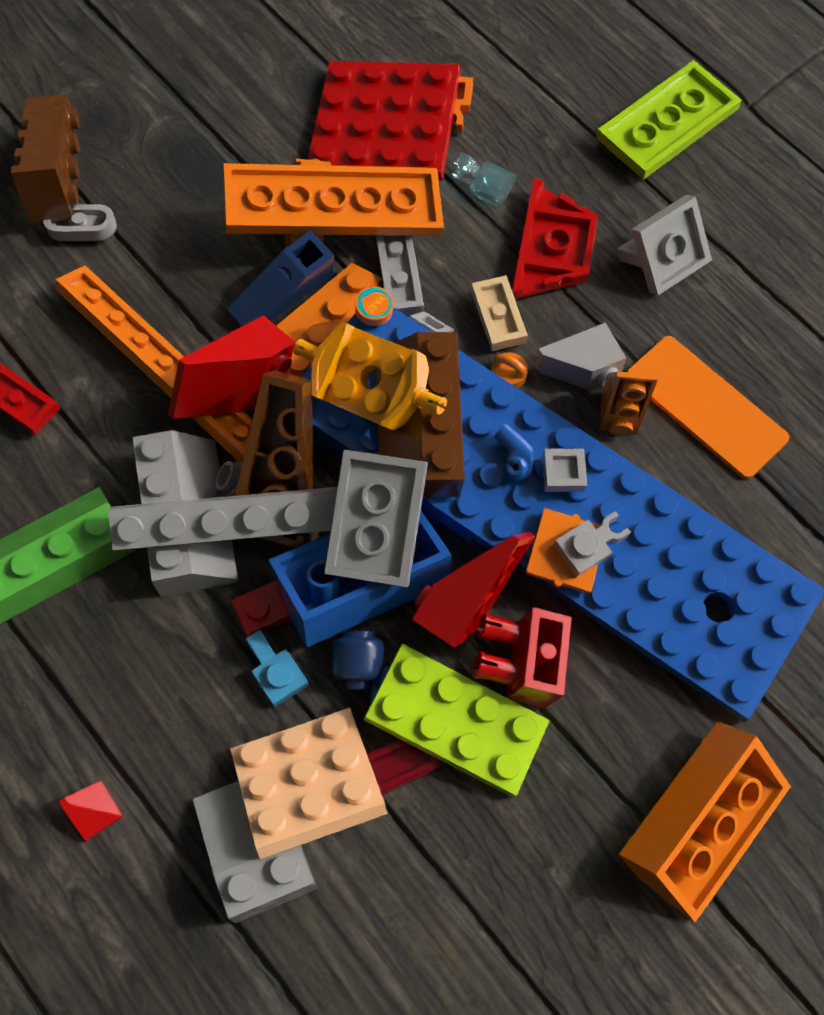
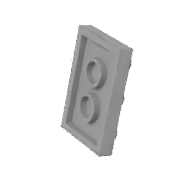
M350 450L343 451L325 574L409 587L427 473V462Z

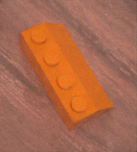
M717 721L671 785L654 805L648 816L628 840L619 855L641 881L688 919L696 922L791 786L756 735Z

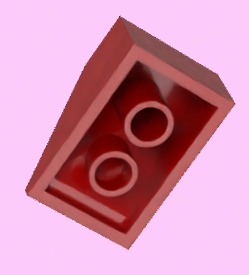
M263 315L179 359L168 415L172 419L255 411L263 374L274 370L287 373L292 365L291 357L296 342Z
M531 532L513 535L439 580L432 587L427 585L415 601L414 605L419 609L412 620L452 647H456L474 637L479 629L478 626L482 615L489 613L534 540L535 535Z

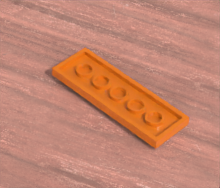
M224 163L226 234H305L312 230L315 235L442 236L444 230L437 168Z

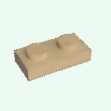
M507 276L472 283L471 293L491 351L525 344L528 335Z

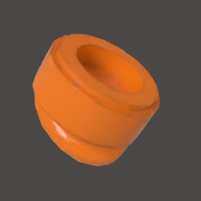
M510 352L496 355L491 365V371L516 388H520L526 381L528 367L524 358Z

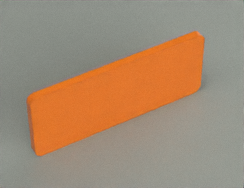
M672 336L664 337L628 370L630 373L658 375V381L650 400L742 479H751L789 441L790 436L782 427Z

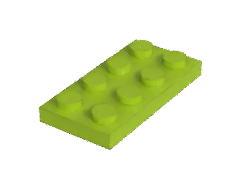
M693 60L601 126L597 131L596 138L644 180L736 112L742 100Z
M404 644L400 646L364 718V721L512 798L517 796L550 721Z

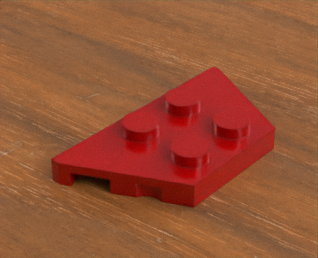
M537 178L533 180L512 289L513 296L516 299L587 282L598 215L586 207L578 206L573 199L563 193L559 197L545 189L544 182Z

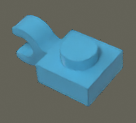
M260 630L246 638L250 649L261 664L252 670V674L274 708L309 686L307 679L287 649L275 655Z

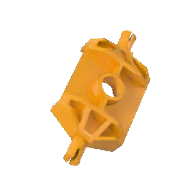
M343 321L319 346L308 343L303 339H299L295 343L303 347L304 350L294 346V354L312 361V396L393 431L405 425L417 408L421 409L423 407L438 415L445 410L434 403L446 406L447 399L428 392L429 390L426 389L429 374L427 358L417 350H411L357 329ZM380 369L381 381L376 387L370 389L367 382L371 372Z

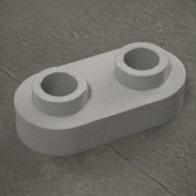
M101 204L73 205V216L68 221L51 222L50 219L43 220L48 235L57 241H100L113 235L117 228L113 211Z

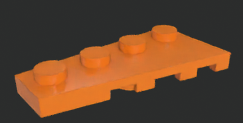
M351 263L276 326L295 342L303 339L308 343L319 346L342 321L348 323L353 317L358 293L366 287H382V278ZM295 344V347L304 350L303 347ZM293 352L291 357L292 365L287 374L302 378L312 366V361L297 356Z

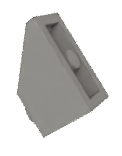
M603 323L539 348L536 369L540 374L590 389L598 385L603 387L608 373L622 372L626 357L607 324Z

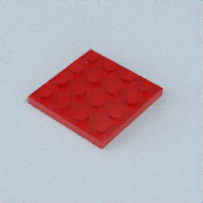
M329 61L308 160L317 159L331 162V166L437 168L438 180L443 181L459 87V76L461 75L460 64Z

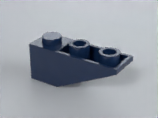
M309 230L285 248L227 308V312L240 327L263 315L270 321H273L333 275L335 256L312 230Z

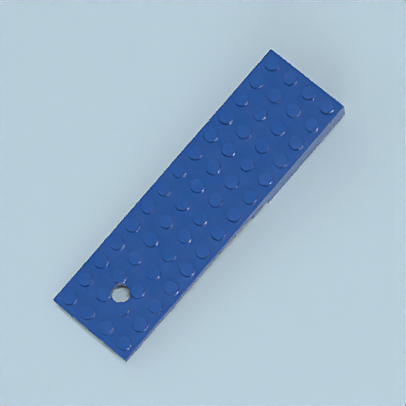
M394 307L390 320L380 326H369L362 323L356 316V313L348 321L349 325L393 343L417 332H431ZM458 350L465 481L460 497H427L422 499L421 511L427 520L435 526L441 523L469 543L474 539L490 550L516 534L531 532L536 537L544 508L569 516L578 514L580 519L589 520L598 525H601L605 517L616 511L619 516L613 523L609 524L610 530L614 533H621L628 528L631 533L626 539L617 544H607L613 553L609 558L598 564L590 594L564 586L555 588L552 582L527 576L743 723L748 721L824 596V588ZM312 366L302 378L312 380ZM376 370L370 373L367 380L370 389L377 386ZM312 396L313 443L341 462L344 450L379 455L377 423ZM507 423L533 448L532 471L522 480L513 479L506 472L508 450L494 438L498 430ZM544 449H584L587 487L584 492H545L542 462ZM535 538L516 567L524 574ZM715 596L723 599L730 609L729 620L722 623L710 620L706 616L705 598Z

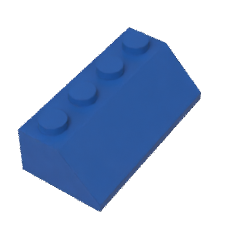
M420 511L409 587L325 574L331 533L269 559L270 568L288 614L306 647H309L418 598L421 591L427 585L432 587L433 584L451 574L452 555L423 512Z

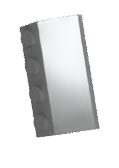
M173 430L133 437L141 504L224 497L222 492L215 487L216 476L220 469L216 440ZM232 540L147 547L151 580L160 597L239 582Z

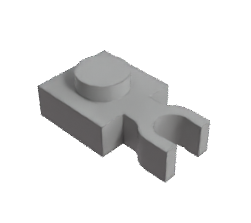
M616 511L605 517L597 529L587 520L555 540L553 546L576 578L610 557L613 552L607 544H617L630 535L631 531L628 528L621 533H614L610 530L609 524L613 523L619 516Z

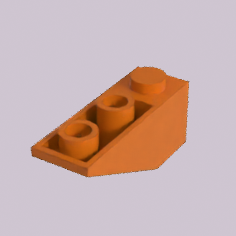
M619 371L608 373L602 389L600 431L610 432L616 436L637 434L658 381V375Z

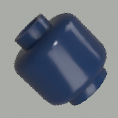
M342 631V637L335 639L332 644V676L337 680L346 681V689H370V681L380 679L385 666V643L383 640L375 638V631Z

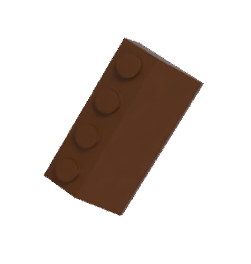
M417 332L394 343L411 350H417L426 356L429 367L426 389L435 395L445 397L447 404L443 406L434 403L445 409L440 415L423 407L421 409L417 408L408 422L394 431L378 424L379 455L427 462L423 498L460 497L465 481L457 332ZM376 369L377 385L381 381L380 369Z

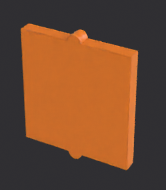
M544 508L525 574L552 582L555 588L564 586L590 594L598 565L576 578L553 546L555 540L581 525L585 520L580 519L578 514L569 516ZM592 523L595 529L600 527V525Z

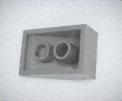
M239 781L193 799L213 874L228 919L234 923L240 922L317 889L301 845L260 859L255 847Z

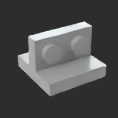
M691 195L683 196L632 228L633 239L617 248L620 261L642 267L649 292L660 295L712 261L697 199Z

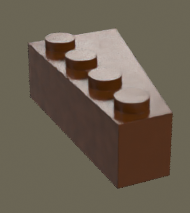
M67 94L26 98L21 119L23 130H19L18 133L20 148H16L14 153L15 162H18V165L12 166L11 176L31 224L44 223L43 220L48 219L51 222L71 220L73 216L72 207L79 204L78 189L74 183V179H79V167L75 154L80 153L79 139L75 130L80 129L77 108H71Z
M276 370L263 374L235 496L313 489L312 380ZM313 532L258 538L298 548L313 541Z

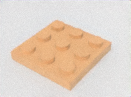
M350 708L231 748L255 847L260 859L388 814Z

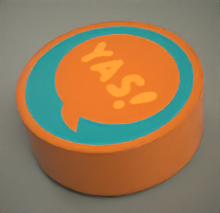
M370 286L364 288L356 297V316L362 323L369 326L385 324L393 314V297L382 287Z

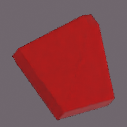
M102 781L59 801L61 807L86 842L124 817Z

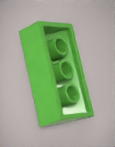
M100 487L0 539V624L136 551L135 548L112 550L108 509L111 506Z

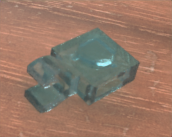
M460 153L454 163L457 168L453 176L462 182L471 184L469 193L499 208L516 181V174L487 160L480 167L475 159L466 153Z

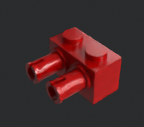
M534 607L521 619H518L517 622L484 613L478 626L483 631H478V638L510 645L512 658L509 660L485 654L481 651L478 652L473 664L474 667H478V670H472L473 678H481L507 685V698L512 701L541 708L548 707L564 696L572 617Z

